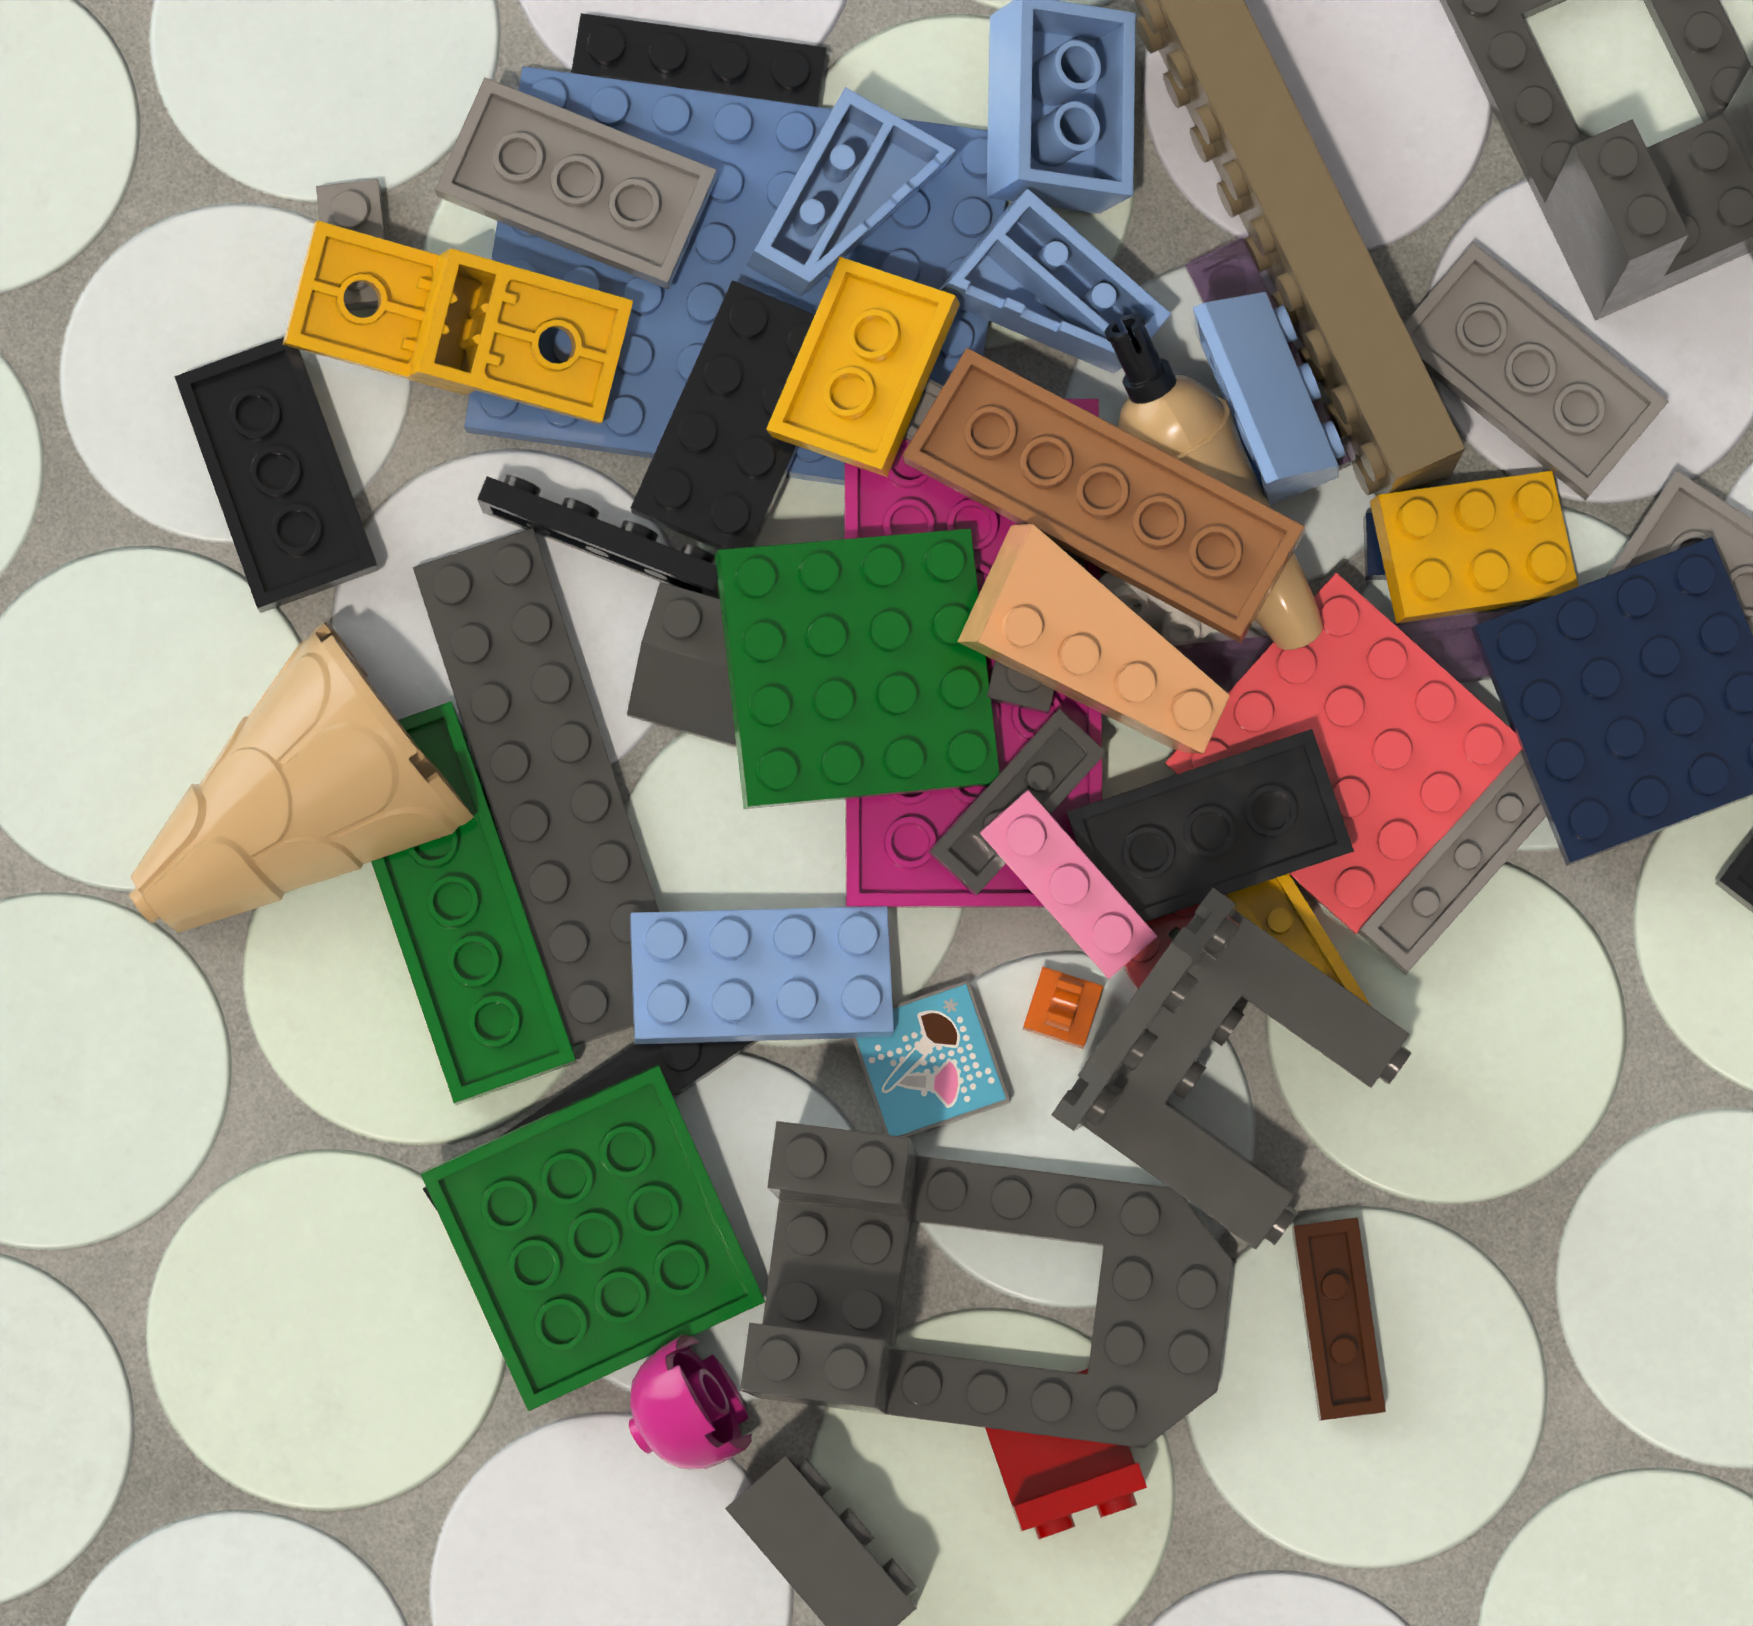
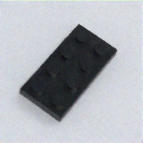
M732 280L630 507L633 514L718 550L755 547L799 446L773 438L766 428L813 321L814 314Z
M284 337L174 376L251 593L260 613L380 570L300 349L282 345Z
M1312 729L1067 812L1078 846L1145 922L1202 903L1212 888L1226 895L1354 852Z

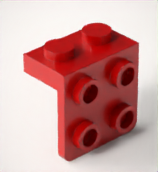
M1088 1369L1077 1373L1088 1374ZM985 1428L1020 1531L1034 1527L1038 1539L1076 1527L1071 1514L1093 1506L1097 1507L1100 1518L1136 1506L1137 1502L1134 1492L1147 1488L1139 1463H1135L1129 1446Z

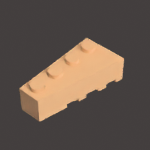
M1034 524L1011 525L957 641L1174 750H1180L1185 753L1204 754L1230 697L1225 690Z

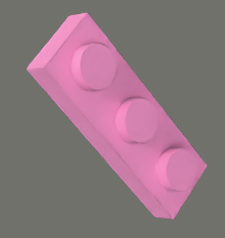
M1029 789L980 831L982 837L1108 979L1157 937V934Z

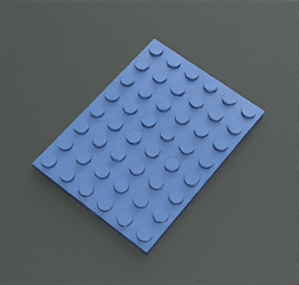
M522 66L519 91L717 169L718 177L669 289L497 221L491 260L633 300V305L601 424L597 425L474 391L469 394L464 428L466 433L653 458L732 280L814 315L816 314L835 267L801 297L748 267L747 264L833 109ZM903 119L954 148L956 151L945 168L845 258L939 290L1005 211L1006 201L986 198L988 130ZM958 308L929 379L944 386L966 348L984 356L989 321ZM553 327L547 328L539 337L538 347L541 355L547 361L560 364L568 359L572 346L569 336L563 330ZM799 447L786 477L844 485V462Z

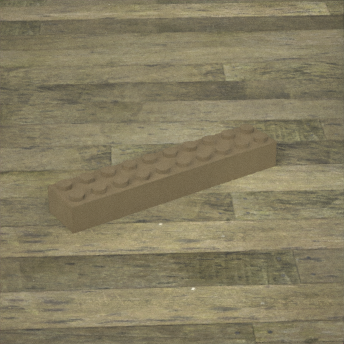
M1134 0L1142 16L1136 19L1142 41L1151 54L1159 51L1168 69V72L1163 73V80L1168 94L1177 108L1186 106L1195 124L1194 127L1190 128V136L1194 147L1204 163L1210 160L1213 161L1222 179L1221 182L1216 184L1220 200L1231 218L1237 215L1240 216L1249 235L1243 239L1247 255L1258 273L1264 270L1267 271L1276 292L1270 294L1273 308L1284 305L1303 345L1302 348L1297 350L1301 365L1308 363L1316 382H1321L1331 402L1325 405L1327 418L1329 421L1332 420L1340 440L1348 437L1358 459L1352 461V466L1362 490L1366 495L1375 493L1377 496L1380 494L1423 489L1449 478L1465 447L1245 1Z

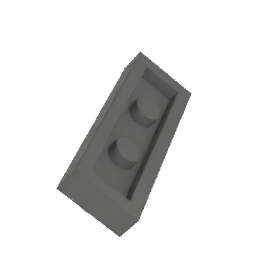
M1058 709L933 845L928 853L974 896L978 895L1006 864L982 837L980 831L1028 789L1051 814L1107 752L1064 712Z

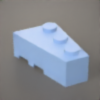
M845 87L753 251L747 266L802 297L836 266L839 257L845 258L945 168L956 150Z

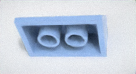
M1266 292L1204 302L1193 307L1197 337L1222 397L1227 401L1243 447L1269 504H1275L1338 478L1339 466L1336 459L1346 456L1332 420L1321 424L1312 401L1321 398V393L1309 364L1304 363L1297 366L1288 344L1296 341L1297 336L1284 305L1273 309Z

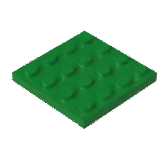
M971 529L722 549L715 553L743 809L988 786L999 775L991 698L987 697L989 680L986 656L957 642L979 596Z
M655 1065L421 1172V1177L528 1411L646 1358L680 1335H696L765 1303L764 1297L659 1065Z

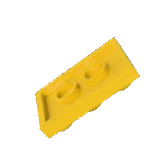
M839 257L766 428L768 433L773 438L887 477L960 306L957 297L953 294Z
M1553 471L1380 494L1369 501L1396 624L1533 604L1579 587Z

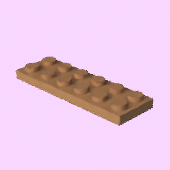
M968 348L965 349L902 455L905 464L1019 525L1034 524L1058 546L1239 643L1243 641L1305 534V526Z

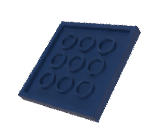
M1712 537L1482 622L1473 627V635L1509 725L1517 735L1522 749L1520 752L1566 866L1753 796V635Z

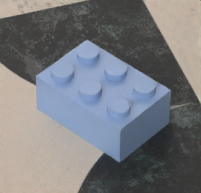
M1013 0L990 15L986 198L1013 202L1028 188L1049 207L1100 214L1133 196L1136 13L1059 0Z

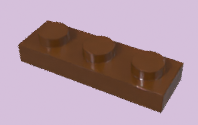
M1358 1217L1295 1225L1292 1227L1319 1421L1386 1412Z

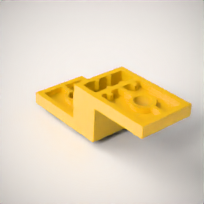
M317 220L313 225L282 345L464 396L474 391H479L598 425L603 422L633 300L450 248L437 255ZM363 282L375 290L378 297V306L372 316L366 318L357 317L347 310L344 303V293L350 284ZM547 328L561 329L570 338L571 353L563 363H551L540 353L538 347L539 337Z

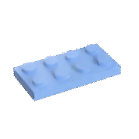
M888 907L630 913L634 1044L892 1037L893 1035Z

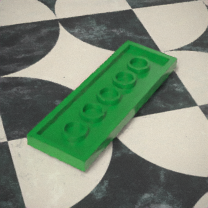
M452 701L404 717L398 721L419 749L441 771L474 815V818L466 824L459 826L453 834L371 861L453 1103L459 1105L575 1064L577 1060L518 894Z

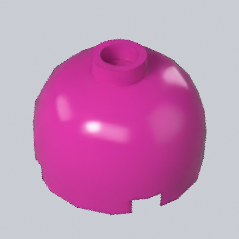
M680 1335L651 1355L640 1366L633 1378L630 1392V1408L633 1418L629 1420V1429L633 1439L645 1453L650 1454L654 1452L666 1463L680 1469H708L729 1460L747 1449L752 1442V1433L741 1437L739 1424L749 1419L735 1384L718 1359L712 1354L701 1360L691 1350L692 1347L700 1342L693 1336Z

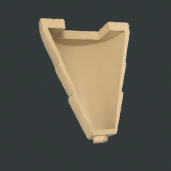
M327 622L319 625L309 638L303 640L298 645L250 715L243 717L200 784L190 785L132 873L131 879L136 888L128 895L140 913L151 924L161 918L173 930L180 933L282 900L285 892L359 870L365 863L453 834L459 826L466 824L474 818V815L441 771L419 749L368 681L366 671Z

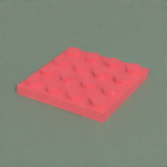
M1335 573L1314 596L1323 625L1321 634L1310 644L1294 650H1283L1273 642L1229 690L1228 694L1230 697L1204 754L1185 753L1176 750L1164 764L1177 775L1312 729L1354 852L1289 874L1293 880L1351 932L1357 934L1361 927L1433 846L1445 836L1522 749L1516 733L1339 574Z

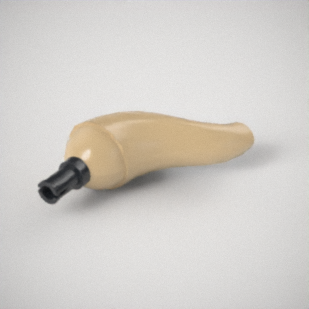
M1129 314L1120 317L1126 330L1120 332L1117 323L1114 321L1110 323L1104 333L1125 372L1122 383L1129 396L1123 403L1117 427L1271 508L1243 447L1227 401L1215 396L1209 387L1184 375H1174L1168 360L1159 358L1145 327L1142 315ZM1294 553L1255 618V621L1277 647L1283 650H1294L1310 644L1321 634L1323 629L1318 606Z

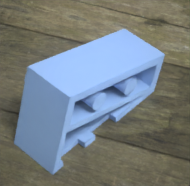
M1028 188L1006 208L939 288L941 291L955 295L960 303L959 308L1113 374L1120 370L1122 366L1111 343L1105 336L1104 332L1108 325L1114 321L1117 323L1120 332L1126 331L1120 317L1129 314H1140L1145 321L1147 332L1150 338H1152L1171 315L1166 308Z

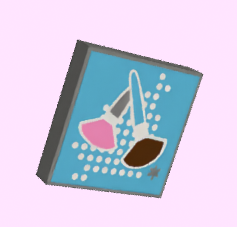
M968 980L893 1005L894 1032L892 1037L852 1038L885 1135L909 1138L1010 1103Z

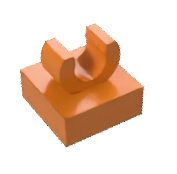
M1042 966L1022 1030L1084 1049L1103 986Z

